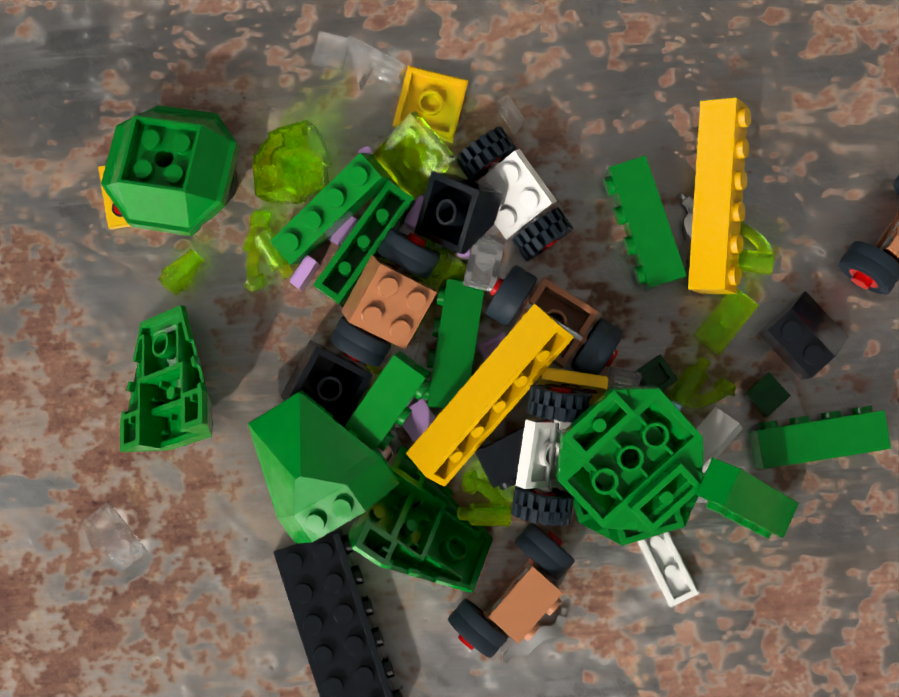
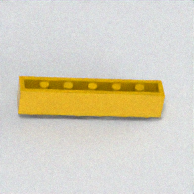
M737 97L700 101L688 290L699 294H737V285L740 284L742 278L741 268L739 267V253L742 252L744 245L741 235V221L745 219V205L742 201L743 190L747 187V174L744 169L745 158L749 155V143L746 136L747 127L751 124V112L748 106Z
M534 303L485 362L479 366L467 383L457 392L443 411L437 415L436 419L406 452L408 457L425 477L445 487L574 337Z

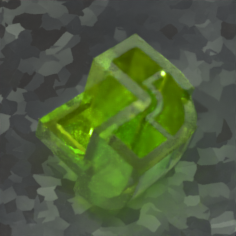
M308 120L278 127L268 132L269 137L261 144L258 153H253L252 168L255 196L266 202L281 205L307 202V197L317 195L329 184L327 166L332 165L330 152L321 132Z

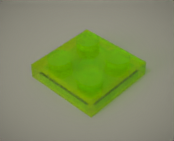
M417 111L411 112L372 154L391 175L396 184L403 191L411 195L415 201L418 196L426 192L431 171L445 173L457 160Z

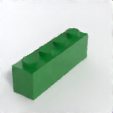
M359 153L270 242L290 265L300 264L305 256L307 257L308 255L310 257L384 186L387 180L392 178L391 175L372 154Z
M646 155L610 166L605 173L606 177L603 178V183L608 196L613 195L617 206L613 208L617 224L624 227L627 237L623 238L627 254L634 257L637 267H634L633 271L638 285H643L645 291L683 279L687 275Z
M387 180L313 286L343 308L372 255L378 258L381 256L378 253V249L384 241L387 232L390 229L399 231L415 199Z
M447 279L446 287H439L437 305H441L443 308L441 318L435 317L432 336L438 337L436 350L430 349L427 368H433L431 381H427L431 385L422 397V399L428 400L427 407L444 409L471 378L485 289L483 284Z
M401 351L397 352L385 366L344 428L348 431L351 429L358 435L357 438L371 450L376 449L378 451L380 449L384 452L395 437L391 434L395 425L399 424L402 426L413 410L408 407L413 399L417 398L420 400L431 384L426 380L431 375V372Z
M872 405L852 408L853 414L841 416V411L838 410L821 413L822 419L810 421L809 415L789 418L790 424L778 426L777 420L758 423L759 429L749 431L755 468L768 469L891 449L885 411H873Z
M713 457L696 493L697 496L708 501L705 506L706 508L770 539L771 534L784 538L799 504L746 471Z

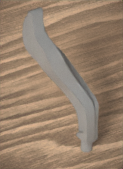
M682 192L678 197L682 200L681 204L687 210V216L683 221L685 242L678 251L685 268L686 265L690 267L694 201L690 196L687 197Z
M562 607L560 614H557L553 624L540 626L529 641L524 638L518 644L508 636L507 641L499 648L501 652L507 648L503 654L502 662L508 663L514 656H527L542 641L558 637L567 620L565 616L568 609Z

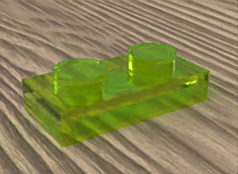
M737 288V294H725L693 334V337L718 356L724 351L759 305Z

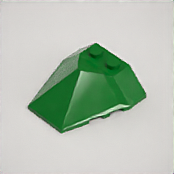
M179 305L140 322L132 361L137 362L134 382L128 381L126 390L131 392L128 412L122 411L120 419V452L173 450L212 437V404L207 392L186 306Z
M302 390L248 423L276 516L295 544L314 542L365 513L400 483V480L381 453L376 449L371 450L357 438L358 435L351 429L349 431L333 419L334 416Z
M401 445L387 462L400 480V483L365 513L355 518L348 533L351 548L379 567L471 593L476 587L493 538L467 508L464 511L451 497L453 492L448 486L443 488L442 485L425 477L406 454L408 449Z

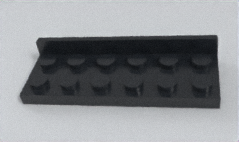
M338 529L314 542L294 544L274 551L273 554L319 696L402 697L400 689L394 690L390 679L395 677L390 658L384 659L380 648L385 645L379 626L374 628L370 615L374 614L369 595L363 596L360 584L364 583L360 566H353L350 553H353L354 550L351 548L349 534L343 535L342 529Z

